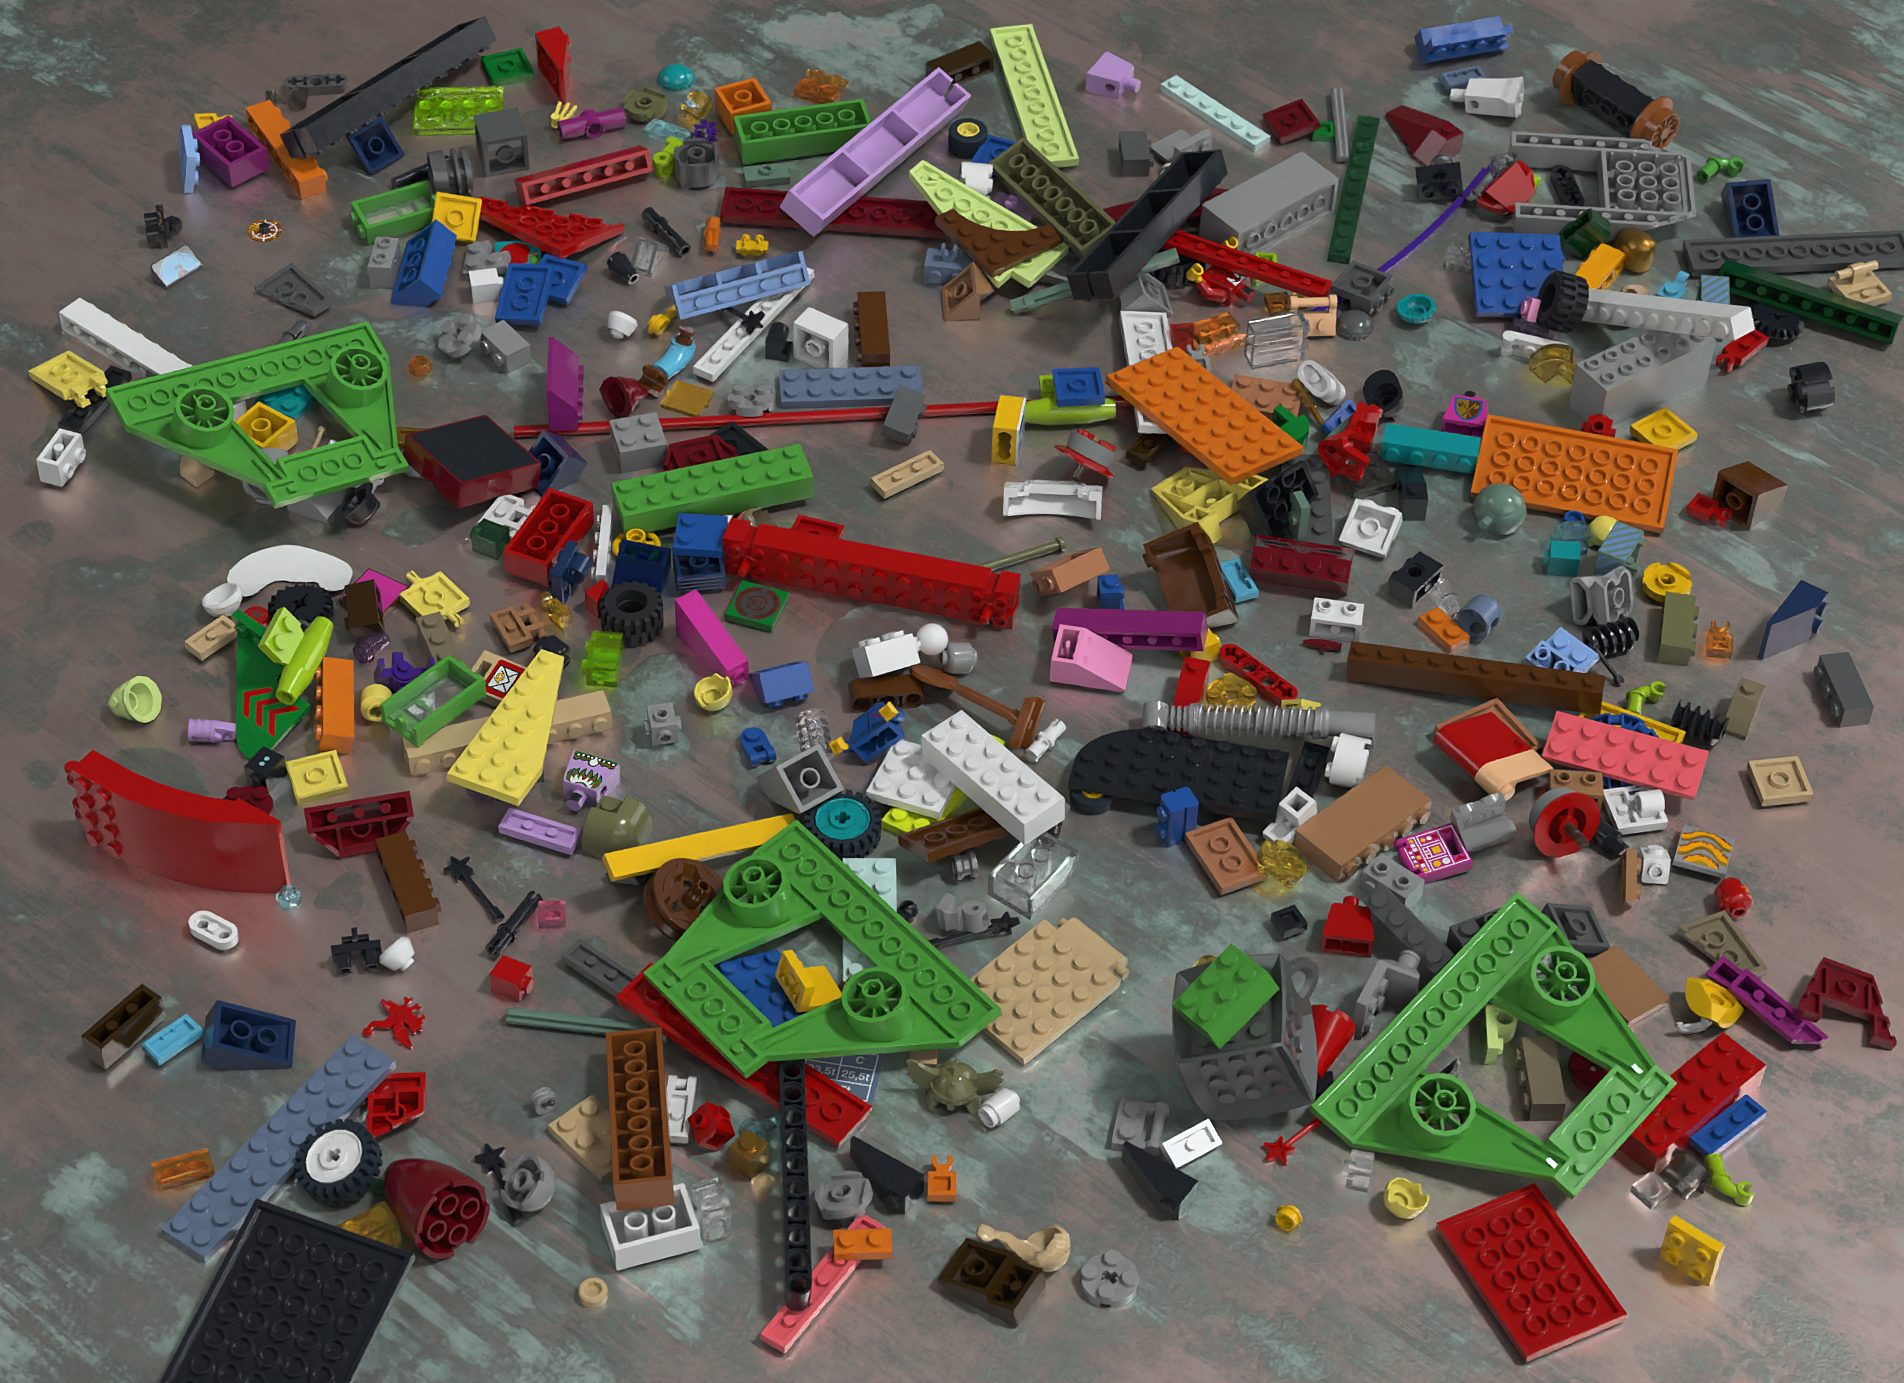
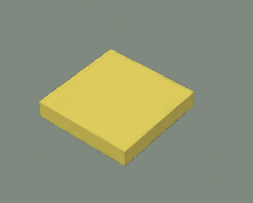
M336 750L285 762L297 805L349 793Z

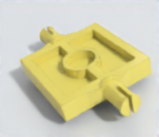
M414 571L407 573L406 579L413 585L399 593L400 601L414 615L421 617L440 611L443 619H449L456 627L463 624L464 619L457 613L470 606V599L441 571L423 579Z

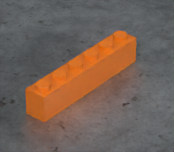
M271 100L245 107L248 126L260 143L267 148L268 154L301 200L326 192L325 182L328 181L327 174L324 169H320L315 156L302 159L300 156L292 159L279 134L291 128L288 119L282 117L279 107H275Z

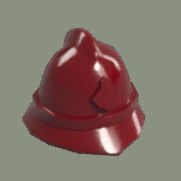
M610 376L603 381L599 388L603 402L608 410L618 419L629 417L634 408L648 394L647 389L641 386L638 380L620 376Z

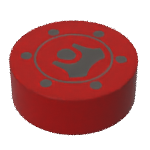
M253 606L244 612L263 627H266L269 623L268 611L263 607Z

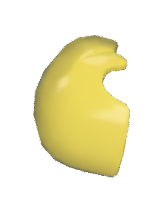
M1606 515L1596 517L1585 530L1584 537L1588 545L1593 546L1596 544L1601 547L1618 520Z
M717 673L700 680L693 692L698 706L707 711L722 710L730 703L733 696L729 678L727 676L723 678Z
M1399 1177L1386 1184L1383 1194V1200L1387 1209L1397 1218L1411 1219L1419 1215L1427 1207L1430 1198L1428 1194L1424 1195L1422 1193L1420 1183H1412L1406 1178Z

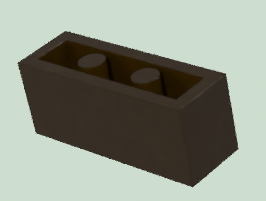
M980 41L926 62L925 78L939 67L953 79L948 90L952 89L956 83L962 85L994 72V54Z
M143 984L137 987L81 1035L86 1056L105 1070L109 1068L166 1018L162 997Z

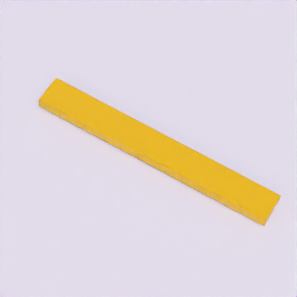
M792 813L761 819L606 853L603 855L602 860L612 882L657 872L665 862L676 858H687L702 862L756 850L795 821Z

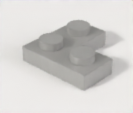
M490 240L468 244L463 269L465 280L469 281V271L496 268L497 274L506 273L508 264L511 262L509 251L492 253L493 246Z

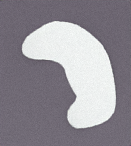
M280 545L257 551L240 560L230 569L227 583L238 584L242 590V597L253 595L274 581L316 582L325 590L337 591L344 589V586L349 584L352 578V569L349 564L332 555L297 545Z

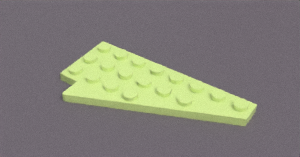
M924 160L909 171V179L938 215L954 209L965 218L993 229L1022 231L1038 228ZM1062 242L1061 245L994 278H991L984 270L983 272L997 288L1003 285L1010 277L1030 288L1069 252L1070 246Z

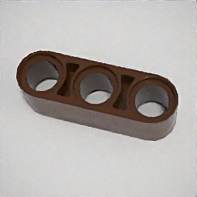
M911 674L857 678L848 685L851 708L856 712H866L869 705L873 703L878 704L879 702H884L885 704L891 702L894 707L899 709L917 708L924 703L922 682Z

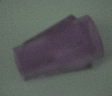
M381 631L358 640L353 647V654L359 662L371 663L390 644V638L385 632Z

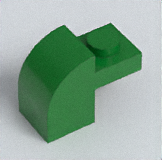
M1282 405L1274 408L1272 422L1300 443L1304 451L1307 447L1310 424L1308 418L1304 414L1296 418L1292 412Z

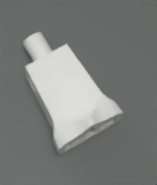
M1523 77L1470 78L1466 89H1451L1450 100L1451 102H1465L1466 113L1517 118L1521 116L1524 97Z

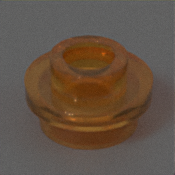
M423 355L413 357L408 366L409 372L417 377H424L432 371V363Z

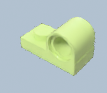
M1493 1004L1485 1006L1482 1019L1484 1065H1496L1497 1055L1503 1053V1043L1512 1041L1518 1018Z

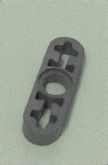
M342 73L292 75L284 80L285 92L290 96L343 94L349 89L348 77Z

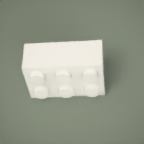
M684 1183L674 1185L675 1205L617 1211L616 1201L600 1204L601 1224L616 1270L701 1249L700 1228Z

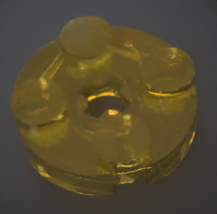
M1233 673L1224 674L1223 677L1214 680L1207 687V707L1211 703L1214 711L1218 703L1221 705L1222 711H1224L1226 704L1229 705L1230 711H1232L1234 704L1238 706V711H1240L1241 706L1244 704L1247 712L1251 705L1254 708L1256 705L1257 689L1251 683L1237 677ZM1227 696H1233L1236 699L1231 698L1228 700Z
M1269 840L1265 841L1257 852L1258 871L1281 882L1287 888H1294L1297 883L1303 881L1308 873V861L1306 860L1304 864L1300 858L1302 853L1290 843L1282 840H1275L1274 843H1268Z

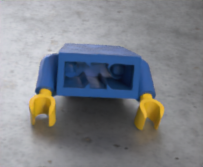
M884 702L873 703L868 706L866 712L853 721L852 734L849 740H843L842 736L828 743L835 756L841 752L856 753L862 760L868 763L905 737L900 724L906 719L905 712L894 707L891 702L887 704Z

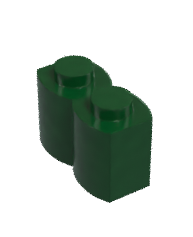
M1590 208L1581 213L1574 222L1565 226L1558 235L1560 236L1561 247L1580 259L1590 254L1595 245L1606 241L1612 231L1610 221Z

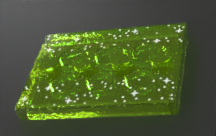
M504 86L430 87L417 89L414 136L475 135L473 115L504 110Z

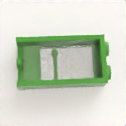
M426 180L351 202L352 212H349V217L352 225L357 226L360 238H364L368 246H372L376 237L394 238L422 230L432 223L436 194L430 195L429 181Z
M447 655L380 704L382 722L419 748L423 745L424 740L481 698L484 700L486 698V682L479 673H474L462 661Z

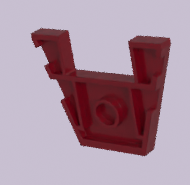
M1823 957L1798 1002L1794 1015L1817 1023L1821 1018L1822 1004L1829 1008L1846 1012L1851 1016L1869 1021V1043L1892 1051L1897 1045L1895 1036H1891L1889 1018L1883 1014L1881 1009L1883 1001L1874 975Z

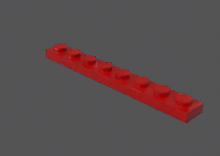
M1176 230L1175 234L1161 247L1165 250L1176 248L1178 254L1309 298L1326 297L1332 288V281L1180 230Z

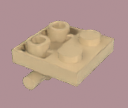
M1876 260L1848 265L1846 269L1836 271L1835 276L1828 279L1827 285L1835 294L1872 306L1889 302L1892 298V293L1872 272V270L1879 267Z

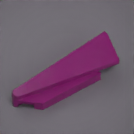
M1723 955L1705 973V976L1726 988L1729 993L1790 1044H1817L1822 1047L1826 1044L1829 1036L1809 1020L1795 1016V1008L1747 968L1742 971Z

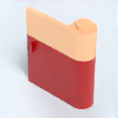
M1492 712L1447 724L1434 737V744L1489 795L1501 792L1506 801L1513 796L1514 788L1518 782L1547 774L1550 769H1554Z

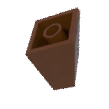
M1746 461L1718 472L1712 499L1720 502L1719 508L1732 510L1731 520L1750 531L1783 503L1788 484Z

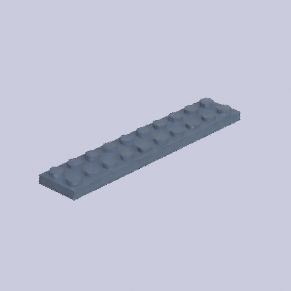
M352 1034L161 1228L162 1234L207 1263L240 1229L255 1199L266 1202L296 1171L294 1163L298 1162L295 1157L297 1153H302L299 1149L301 1143H309L306 1137L309 1134L315 1136L317 1133L314 1129L319 1126L324 1130L325 1123L329 1121L334 1125L338 1119L344 1121L368 1097V1094H371L396 1068L395 1060Z

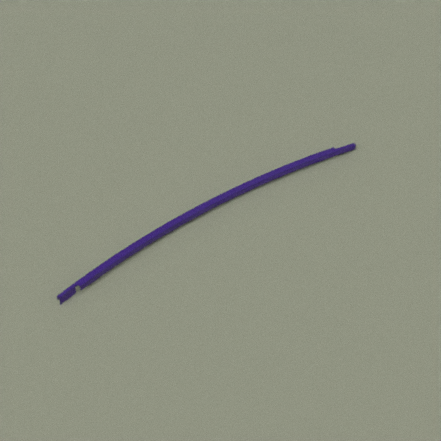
M1494 157L1486 169H1481L1463 191L1464 196H1459L1422 234L1377 270L1387 273L1428 240L1466 201L1465 197L1469 198L1471 196L1470 190L1476 189L1497 162V158ZM1337 295V305L1347 300ZM1328 306L1316 307L1310 311H1328Z

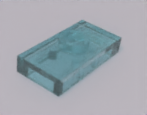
M654 118L643 129L644 136L666 144L665 140L670 135L682 141L693 138L691 136L692 131L658 118Z

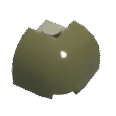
M602 795L597 806L591 807L584 824L582 834L583 853L602 859L606 853L642 846L646 843L652 832L650 812L641 802L626 795L623 801Z

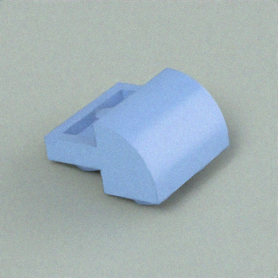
M1562 627L1546 642L1541 640L1525 657L1526 661L1532 666L1587 673L1600 659L1595 651Z

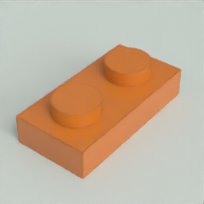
M1439 607L1428 611L1418 618V625L1449 653L1467 645L1470 641V635Z
M891 1228L833 1230L834 1261L892 1259Z

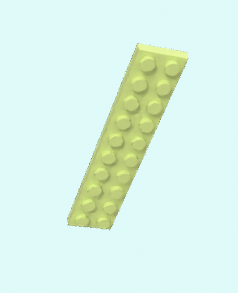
M1032 24L990 28V38L1024 138L1057 168L1079 165V157Z

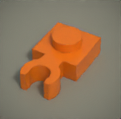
M933 1155L931 1158L932 1171H928L927 1201L956 1202V1172H951L953 1169V1158L951 1155H948L947 1163L939 1164L937 1162V1155Z

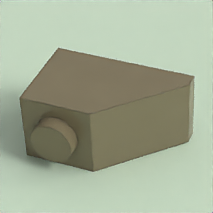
M1741 677L1725 719L1727 717L1730 718L1726 734L1746 739L1761 706L1765 685Z

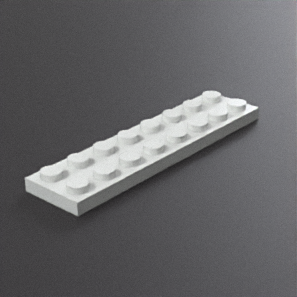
M1120 311L1119 320L1127 367L1172 349L1166 313ZM1134 407L1138 433L1167 434Z

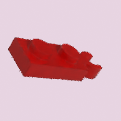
M1753 330L1731 341L1722 349V354L1717 356L1715 366L1726 364L1725 372H1730L1733 369L1734 363L1742 366L1767 345L1769 337L1757 330Z

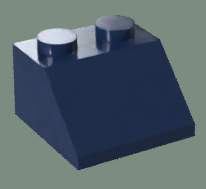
M545 430L541 432L528 451L541 462L539 482L536 489L542 496L549 488L559 491L575 483L588 465L562 436Z

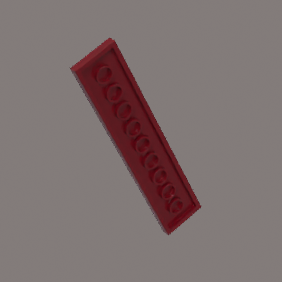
M725 187L720 212V223L803 228L780 208L788 191ZM861 196L822 229L943 239L946 236L934 224L935 217L938 214L927 201Z

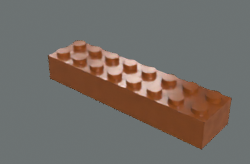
M661 1027L607 1032L606 1052L613 1186L616 1209L621 1211L675 1205Z

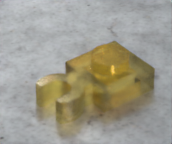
M548 591L539 594L538 598L542 601L539 607L543 612L549 614V620L563 633L572 630L571 618L573 615L570 608L566 604L563 605L557 598L553 599Z

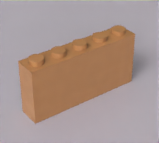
M1384 765L1295 829L1293 847L1336 882L1340 883L1346 877H1352L1365 863H1371L1380 852L1390 849L1396 840L1406 837L1414 827L1424 824L1430 817L1432 800L1390 767Z

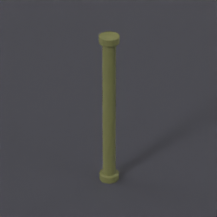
M1057 537L1053 542L978 564V566L996 570L1057 550L1062 552L1066 549L1065 542L1062 537Z

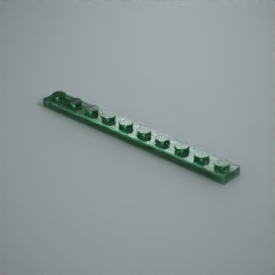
M1358 115L1327 261L1350 264L1380 118Z

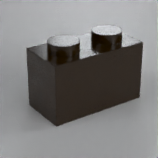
M375 580L345 585V596H342V602L345 611L348 613V617L344 618L347 632H351L356 641L386 634L381 591Z

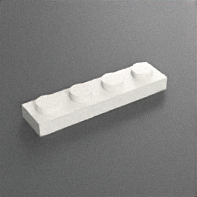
M603 505L602 515H597V530H600V532L595 533V547H598V550L593 552V564L596 567H592L591 581L596 582V584L601 580H605L608 583L614 524L613 505Z

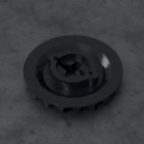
M1756 302L1753 305H1749L1754 328L1763 335L1775 339H1793L1802 334L1804 322L1796 313L1765 303Z
M306 582L301 586L296 583L294 587L286 585L285 590H277V595L271 596V602L268 603L267 611L270 621L277 609L285 607L297 620L312 623L319 616L330 619L333 614L334 605L330 593H326L324 588H318L316 584L309 586Z

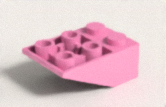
M1060 624L1051 658L1050 681L1125 693L1133 654L1086 628Z

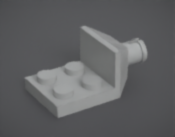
M1403 950L1397 962L1394 960H1378L1356 1002L1353 1019L1356 1026L1355 1038L1361 1040L1366 1030L1371 1031L1376 1019L1374 1014L1376 1011L1381 1012L1385 1003L1403 1010L1416 997L1420 978L1416 968L1420 964V957L1415 952Z

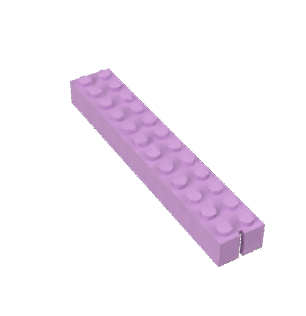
M938 67L792 187L780 208L814 237L959 115L972 95L956 83L947 98H945L944 95L953 79Z

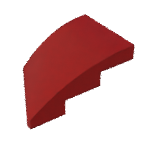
M426 1072L390 1073L371 1094H368L366 1129L374 1138L424 1114L426 1105Z

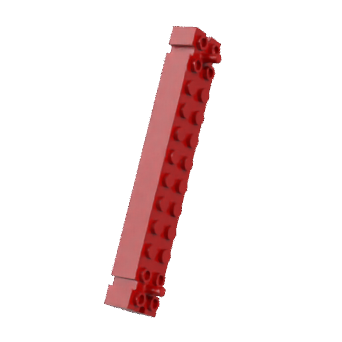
M736 518L730 519L723 536V552H726L724 566L727 574L745 577L749 573L752 579L975 623L988 624L989 621H992L993 626L1013 629L1019 611L1020 595L1018 593L1021 583V574L1001 570V573L997 574L992 573V568L762 523L759 524V527L750 526V521Z

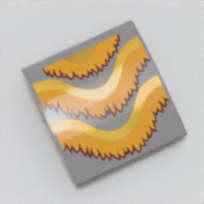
M1683 825L1672 865L1725 879L1735 838Z

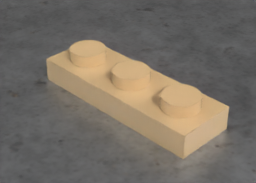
M928 450L871 477V486L885 499L944 471V463L931 450Z

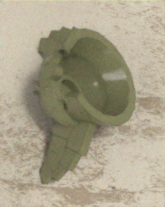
M906 1059L907 1065L904 1067L908 1071L907 1075L913 1079V1083L926 1089L925 1101L930 1110L939 1102L946 1104L947 1109L950 1111L954 1110L955 1106L965 1104V1108L971 1115L980 1107L983 1095L995 1093V1090L1002 1086V1082L1005 1079L1002 1076L1004 1071L994 1069L986 1073H976L972 1067L959 1062L958 1059L940 1064L936 1068L923 1065L916 1059Z

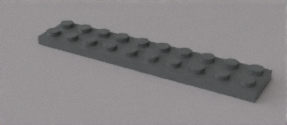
M1904 230L1684 240L1682 245L1692 276L1718 275L1721 265L1726 259L1769 273L1843 270L1848 265L1858 262L1867 263L1873 260L1878 262V268L1904 267Z

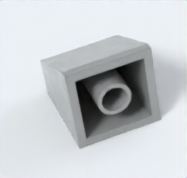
M819 743L757 776L770 801L798 814L844 790Z

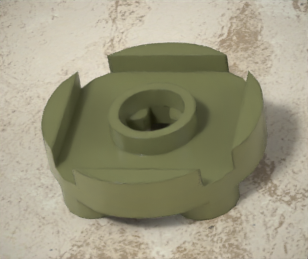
M644 87V91L637 92V89L631 90L623 99L624 114L627 118L652 125L656 122V119L665 115L667 112V100L662 91L650 87Z

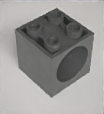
M518 108L473 115L476 149L486 177L530 170L527 133Z

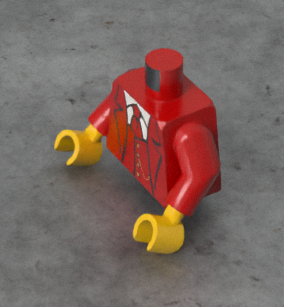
M1232 236L1229 239V243L1225 240L1222 245L1235 249L1238 246V240ZM1195 263L1187 271V278L1190 281L1197 282V294L1204 296L1208 301L1231 306L1240 298L1249 303L1255 296V290L1250 288L1251 278L1214 265L1203 272V267L1198 263Z

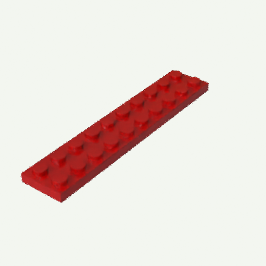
M650 962L616 996V1004L651 1027H661L662 1034L779 1110L777 1061L767 1062L749 1077L745 1078L645 979L643 972L651 967L653 963ZM805 1063L807 1129L839 1149L871 1114L872 1106Z

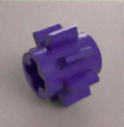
M701 119L700 125H693L695 130L691 136L706 139L708 144H710V142H718L716 137L720 131L714 128L715 122L711 121L708 124L707 120Z

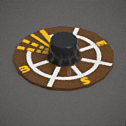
M266 219L254 222L248 228V236L257 242L273 241L282 232L281 225L278 222Z

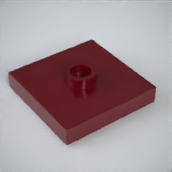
M1302 98L1262 114L1263 121L1280 144L1321 129L1319 120Z

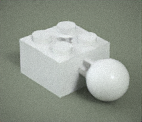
M929 623L922 626L915 637H913L912 633L904 634L903 630L881 635L882 640L877 637L859 641V647L852 648V653L859 677H874L920 663L918 651L930 656L940 654L947 647L948 635L942 626Z

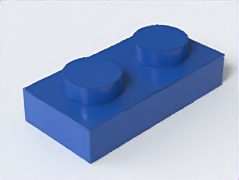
M1349 398L1319 427L1326 437L1356 411V405Z

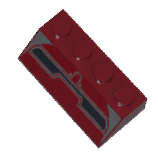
M1257 534L1249 575L1253 581L1347 595L1355 549Z

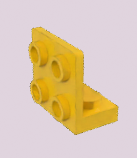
M793 950L782 951L775 977L797 1013L814 1010L841 997L840 989L825 966L803 968L802 962L798 960Z

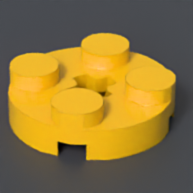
M1656 562L1645 569L1641 590L1650 598L1661 602L1663 605L1666 591L1690 594L1692 587L1691 575L1687 569L1679 564L1668 562V565H1660V562Z

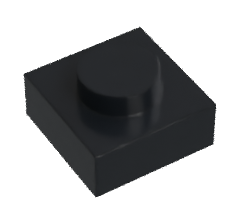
M1295 904L1271 913L1270 920L1283 939L1307 930L1308 922Z

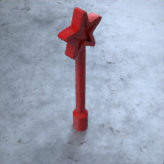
M1315 1118L1286 1142H1283L1282 1136L1278 1138L1275 1144L1264 1142L1263 1148L1269 1152L1266 1162L1270 1163L1278 1160L1282 1165L1287 1166L1286 1156L1295 1153V1147H1292V1145L1317 1127L1322 1121Z

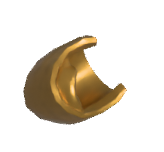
M1629 228L1617 236L1613 248L1626 253L1623 267L1634 272H1645L1651 268L1656 253V242L1648 233L1637 228Z

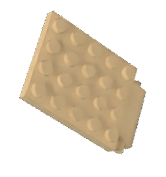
M1065 918L1061 919L1057 925L1058 929L1043 919L970 978L980 990L1001 1008L1002 1012L1001 1016L982 1031L1024 1066L1120 987L1121 982L1116 975L1125 979L1130 973V970L1126 968L1128 963L1127 957L1078 918H1072L1068 921Z

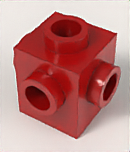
M1590 414L1588 422L1583 421L1581 427L1582 432L1615 438L1616 429H1613V420L1603 414Z
M706 1102L687 1118L691 1127V1135L696 1140L697 1145L710 1150L718 1151L736 1135L730 1122V1114L723 1106Z

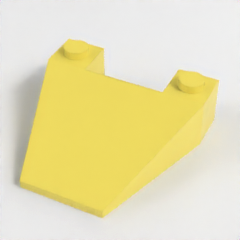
M1184 467L1152 487L1151 491L1178 530L1199 522L1210 536L1212 543H1215L1222 538L1219 522L1240 510L1237 501L1247 492L1269 479L1254 475L1229 485L1211 469Z

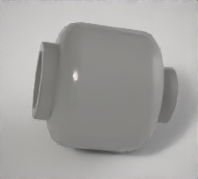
M950 641L945 650L938 654V662L948 674L966 675L977 665V651L968 642Z

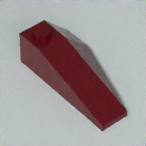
M1404 105L1386 113V118L1395 132L1400 133L1402 136L1403 144L1407 145L1411 150L1410 154L1413 159L1421 165H1431L1432 159L1438 154H1448L1454 157L1461 153L1464 132L1451 122Z

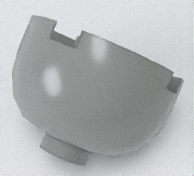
M528 1152L526 1156L522 1154L516 1156L509 1163L503 1174L502 1180L506 1181L505 1190L501 1189V1197L505 1204L519 1211L533 1212L544 1208L551 1201L557 1187V1176L552 1165L534 1153Z

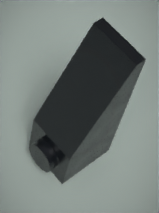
M1396 466L1395 473L1402 520L1425 521L1428 493L1426 481L1420 467Z
M854 1135L851 1137L850 1157L865 1179L868 1178L872 1189L880 1201L888 1208L897 1210L905 1215L924 1192V1174Z
M1128 1141L1123 1143L1121 1161L1149 1201L1162 1214L1179 1220L1196 1199L1198 1180Z

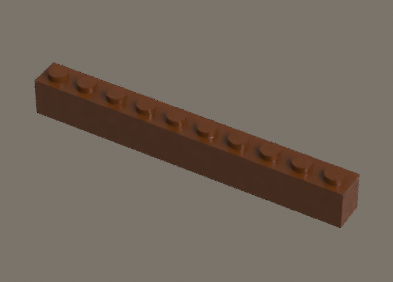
M1351 641L1347 658L1346 680L1487 700L1498 698L1501 702L1600 715L1606 676Z

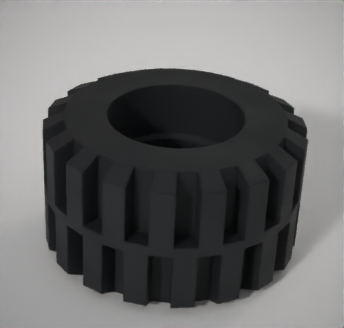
M1560 270L1551 272L1544 280L1537 299L1541 300L1536 319L1537 323L1542 327L1563 333H1571L1581 322L1588 305L1589 285L1587 280Z
M624 581L620 585H613L612 589L608 588L605 591V595H602L600 599L601 629L607 638H611V642L615 644L619 642L621 646L631 645V647H637V644L645 645L647 641L652 642L662 632L661 629L664 626L663 599L660 592H656L655 587H648V583L645 582L638 583V581L628 583Z

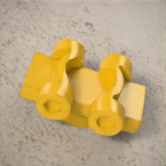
M744 234L741 240L736 242V253H740L743 256L753 257L761 256L763 253L768 254L769 243L764 241L763 235H756L755 241H750V235Z

